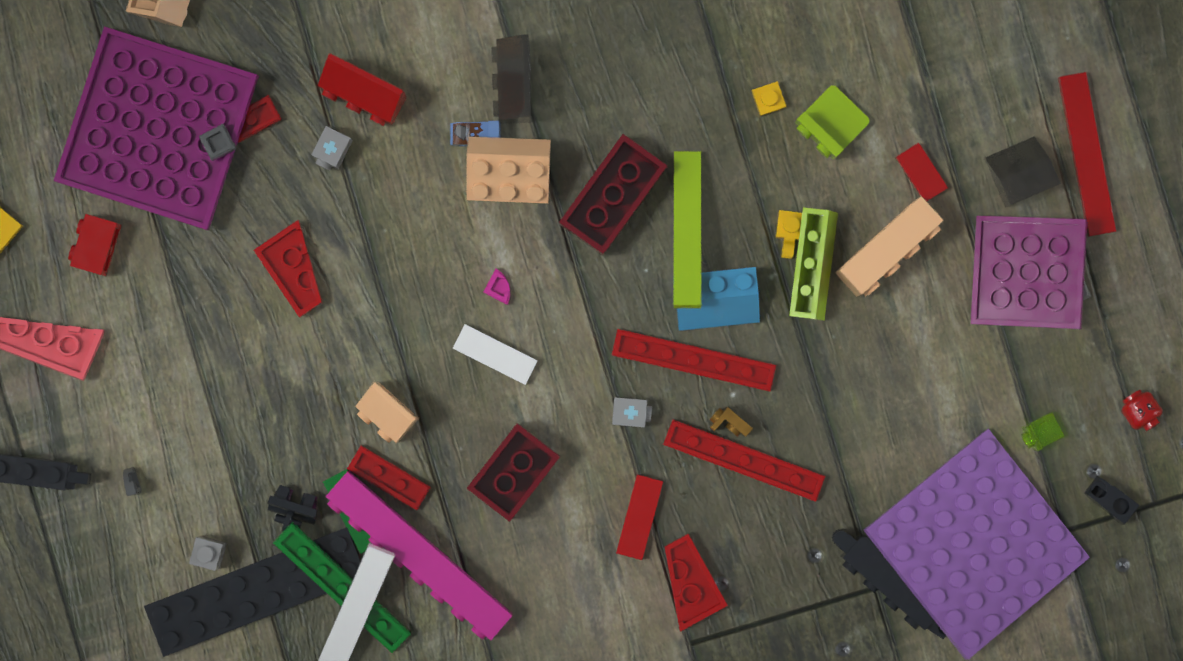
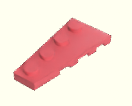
M0 317V350L84 381L105 331Z

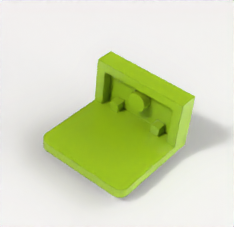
M831 85L797 118L795 123L798 125L796 129L806 139L811 138L818 144L816 149L824 157L828 158L830 156L834 160L869 124V118L836 86Z

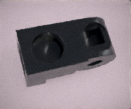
M1096 476L1084 492L1090 500L1100 506L1121 525H1125L1140 506L1118 488L1112 486L1099 476Z

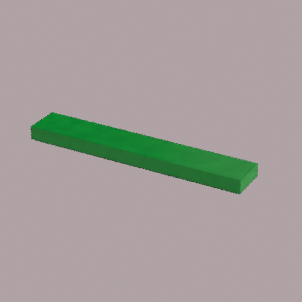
M292 522L273 541V544L342 607L354 578ZM375 599L363 627L393 653L411 635V631Z

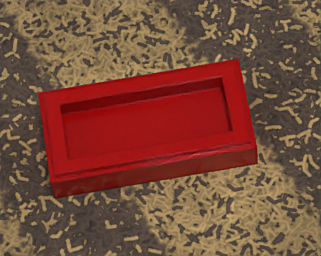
M919 142L895 157L919 196H922L926 202L948 188Z

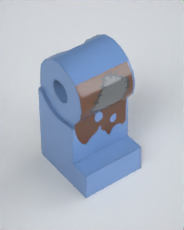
M500 121L450 123V146L468 147L469 137L500 138L501 123Z

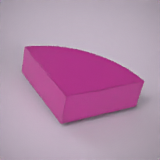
M495 269L483 293L508 305L510 285L504 274Z

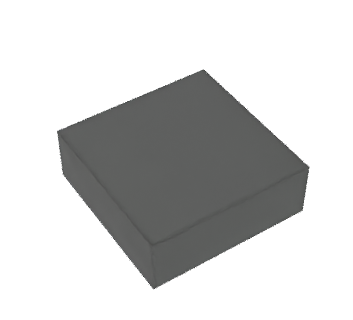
M224 124L199 136L211 161H215L237 149Z

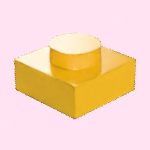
M778 81L751 91L760 117L786 108Z

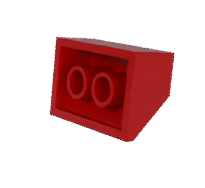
M331 53L327 57L317 85L323 90L321 95L334 102L338 98L347 102L346 108L357 114H360L361 111L370 114V120L383 127L386 123L393 125L407 98L403 90Z

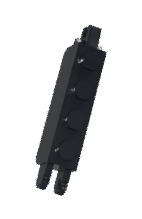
M0 453L1 483L57 490H74L75 483L89 485L91 473L78 472V465H74L73 462Z
M842 529L835 530L831 534L834 544L843 551L840 557L845 562L842 565L853 575L859 572L865 578L863 584L874 594L879 590L885 595L886 598L883 602L895 612L898 608L906 614L904 620L915 630L920 626L924 630H930L942 639L946 637L945 633L869 537L865 535L854 539L847 532L842 531Z

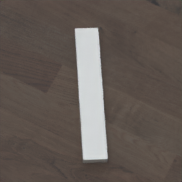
M369 543L318 661L349 660L395 553Z

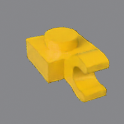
M779 210L775 238L783 239L781 258L792 259L794 256L795 241H799L802 213Z

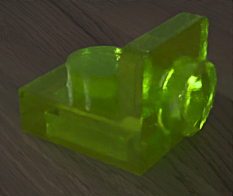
M1052 412L1022 426L1024 431L1021 434L1027 448L1030 449L1032 447L1034 451H1040L1043 447L1064 437Z

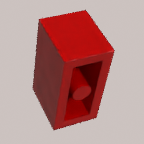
M85 214L84 219L81 218L77 225L76 234H79L77 244H73L69 252L68 260H71L70 266L107 276L122 225Z

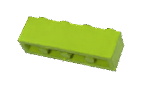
M803 207L789 316L825 321L838 218L837 212Z

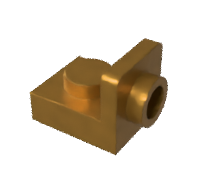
M726 407L724 411L719 408L709 419L713 423L710 426L713 431L724 420H727L728 424L725 427L737 437L741 433L746 437L753 429L729 407Z

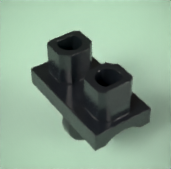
M279 485L274 496L270 495L267 502L269 504L268 511L277 513L274 521L283 524L282 532L292 522L300 529L302 521L315 525L317 519V496L303 493L300 504L290 502L293 489Z

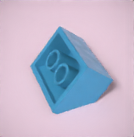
M756 267L701 273V308H676L679 331L760 322Z

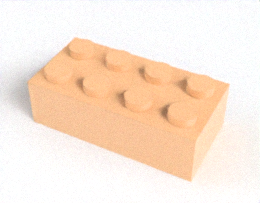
M921 196L914 200L852 256L835 274L856 297L862 294L866 297L881 285L877 280L882 276L885 278L891 276L901 267L898 261L902 258L907 260L921 248L918 245L920 241L924 240L926 242L933 238L941 230L938 225L944 220Z

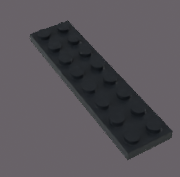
M347 527L313 540L352 578L355 577L361 559ZM281 552L145 605L144 608L161 653L165 657L327 593Z

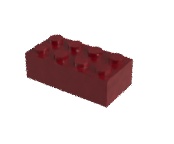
M622 134L559 221V225L604 256L664 173L667 165Z

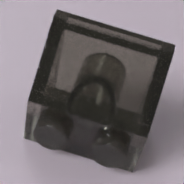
M1035 136L984 158L1005 207L1061 184L1049 156Z

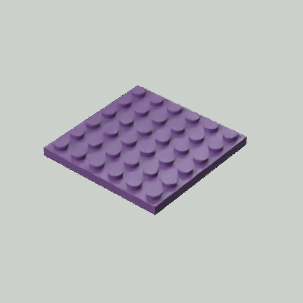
M989 429L983 431L864 529V532L965 660H969L1090 558Z

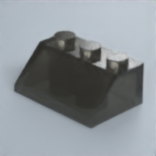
M523 34L496 39L497 46L491 47L492 63H497V73L492 74L493 90H498V100L493 101V116L499 117L500 123H532L529 35Z

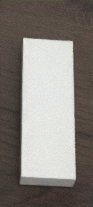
M466 324L453 349L525 385L537 363V360Z

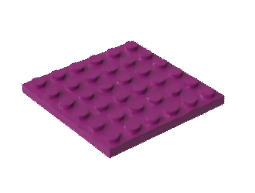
M104 26L54 181L209 231L235 150L215 161H211L199 136L224 124L235 146H237L259 76Z

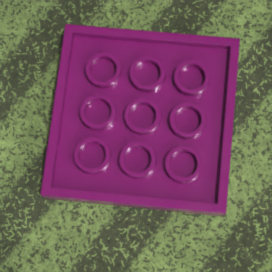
M976 216L971 324L1082 329L1087 220Z

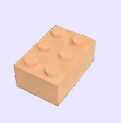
M469 137L467 147L466 200L548 203L551 140Z

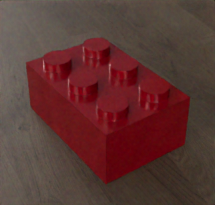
M517 423L466 489L510 522L560 458V455Z

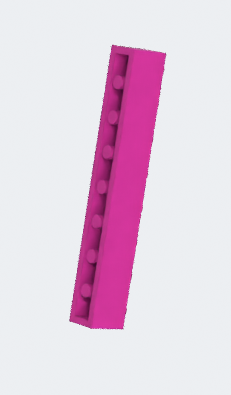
M350 471L346 472L325 496L330 500L327 505L338 514L344 512L350 518L348 523L358 532H361L363 529L371 536L368 540L373 545L380 548L384 547L386 550L395 553L392 562L400 568L403 565L412 572L409 576L420 586L425 583L432 589L430 594L439 603L443 604L446 601L453 607L450 612L463 622L465 619L473 625L471 630L482 640L487 637L491 641L512 617L513 613Z

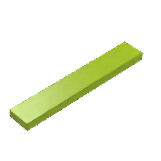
M674 151V308H701V151Z

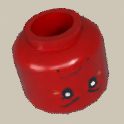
M1140 389L1123 400L1125 405L1121 411L1133 429L1139 430L1144 428L1147 432L1160 423L1157 418L1162 415L1163 410L1150 392H1142Z

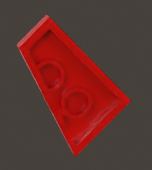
M299 220L253 250L299 318L323 303Z
M688 533L664 546L680 632L728 606Z

